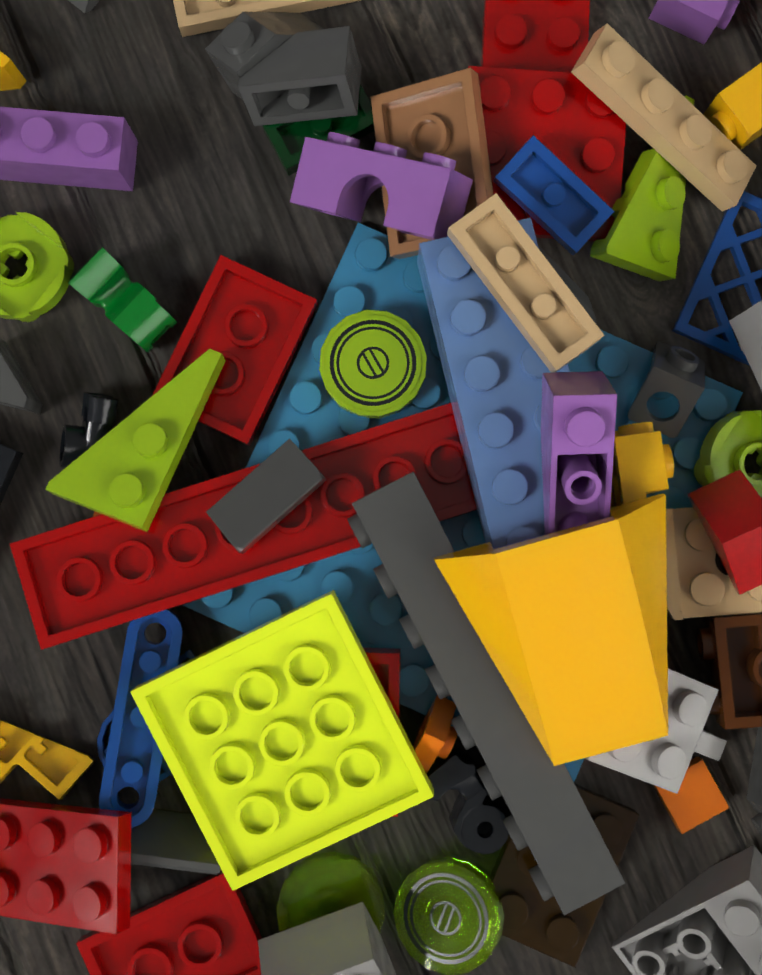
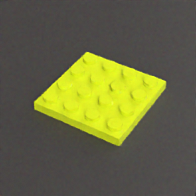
M334 590L137 685L130 691L232 891L434 797V788Z

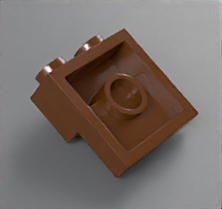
M762 613L705 617L706 627L697 628L696 639L701 661L710 660L712 682L703 683L719 690L709 715H715L716 723L725 730L762 727Z

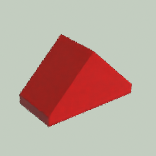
M739 469L687 495L735 590L740 595L762 585V498Z

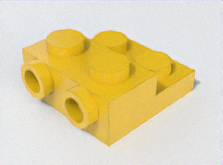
M653 422L623 425L618 427V431H615L610 508L644 499L646 494L669 489L668 478H672L674 475L673 454L669 444L662 443L661 431H654Z

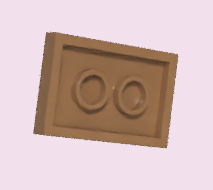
M471 67L370 97L376 142L407 150L406 159L422 162L424 152L457 161L455 171L473 179L463 216L493 196L479 76ZM384 185L382 186L384 211L386 216L388 208V193ZM387 227L390 257L396 259L418 255L419 243L431 241Z

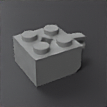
M668 668V736L590 756L585 759L678 794L694 752L719 761L727 743L726 740L703 730L719 690Z

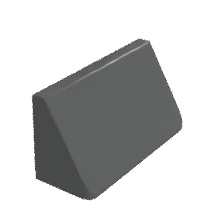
M289 438L206 513L239 553L244 554L327 480Z
M153 809L152 814L144 823L131 828V864L214 875L221 872V868L192 813Z

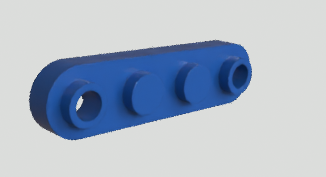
M170 609L130 621L126 633L99 795V808L132 812L131 828L144 823L153 812L163 755L130 691L137 685L178 666L183 628L178 616ZM151 623L163 625L166 630L165 639L158 643L149 641L145 635L146 627ZM124 787H132L137 790L139 799L133 804H125L120 800L118 792Z

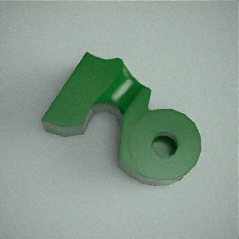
M103 247L68 282L96 307L103 308L105 316L147 353L153 349L152 345L170 327L173 328L177 323L155 301L156 298L138 282L130 280L129 274Z

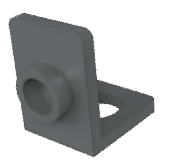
M657 341L653 348L651 370L628 411V418L636 423L653 422L654 431H661V434L670 438L677 437L705 389V361L685 348L670 346ZM657 392H669L678 399L679 409L671 417H655L647 408V401L650 396Z

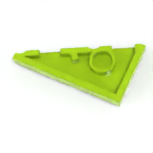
M687 95L684 96L689 102H691L694 105V99L690 98ZM654 148L641 153L625 183L624 194L616 200L612 208L615 211L612 214L615 221L606 238L596 240L593 243L590 257L656 281L676 279L683 204L686 197V178Z
M208 349L51 479L46 486V490L60 498L148 532L226 362L223 354Z

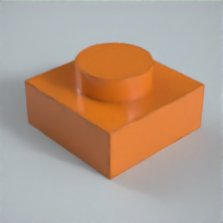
M438 695L419 726L413 743V748L426 774L437 756L446 760L458 735L455 728L451 726L452 722L450 720L454 716L456 705L453 701L446 698L440 700Z

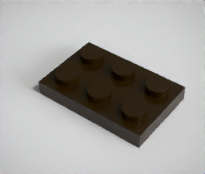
M575 784L618 867L639 814L634 809ZM508 835L507 841L501 849L481 896L488 913V929L576 968L606 894L564 916L555 897L545 902L542 899L528 869L537 865L529 846L518 851L512 838ZM479 902V903H478V906H479V909H480V912H481L482 926L484 927V925H485L484 913H483L482 906H481V904H480V902ZM476 908L473 917L475 923L479 924V915Z

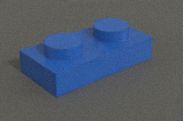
M534 135L493 180L572 256L582 248L615 212Z

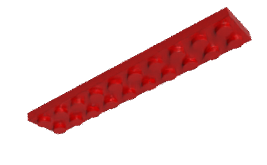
M451 403L301 450L327 481L244 554L239 553L206 512L260 464L166 493L148 532L100 514L10 543L40 649L60 645L360 548L361 545L347 518L356 514L352 503L411 472L415 473L439 522L477 510Z

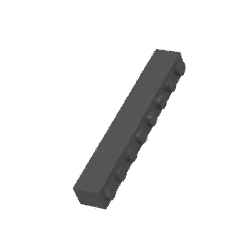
M411 472L353 502L352 505L356 514L347 518L362 549L373 544L383 564L373 568L374 573L388 599L399 594L408 612L399 621L413 648L416 649L425 645L434 665L426 668L425 671L440 700L451 695L460 715L450 720L465 749L468 750L474 746H477L486 765L476 770L490 798L493 801L503 796L512 815L502 819L518 851L529 846L537 865L528 869L544 902L555 897L565 916L625 884L565 764L554 766L435 563L434 557L455 551L415 473Z

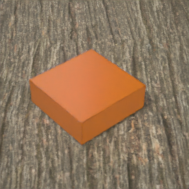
M698 756L690 761L678 794L653 785L674 825L681 834L729 809L706 764Z

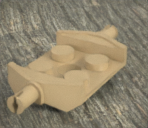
M694 507L666 509L668 614L673 620H683V618L762 613V585L740 595L737 593L729 576L723 574L717 568L715 563L717 552Z

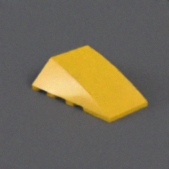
M662 493L610 508V517L497 549H493L491 542L434 557L439 570L554 766L668 736L666 494Z

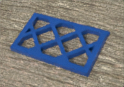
M744 191L737 206L725 211L672 331L750 366L745 354L738 346L732 331L733 329L718 295L744 285L752 306L762 300L755 280L762 278V269L751 273L740 246L761 238L762 228L738 237L733 228V222L741 206L755 211L762 226V199ZM730 249L741 277L715 286L710 275L719 254ZM708 298L719 326L703 331L688 323L697 303ZM722 334L724 340L716 336Z

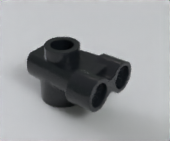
M83 393L82 426L68 424L63 426L59 453L60 467L66 468L112 430V425L116 422L118 399H114L113 396L106 394Z

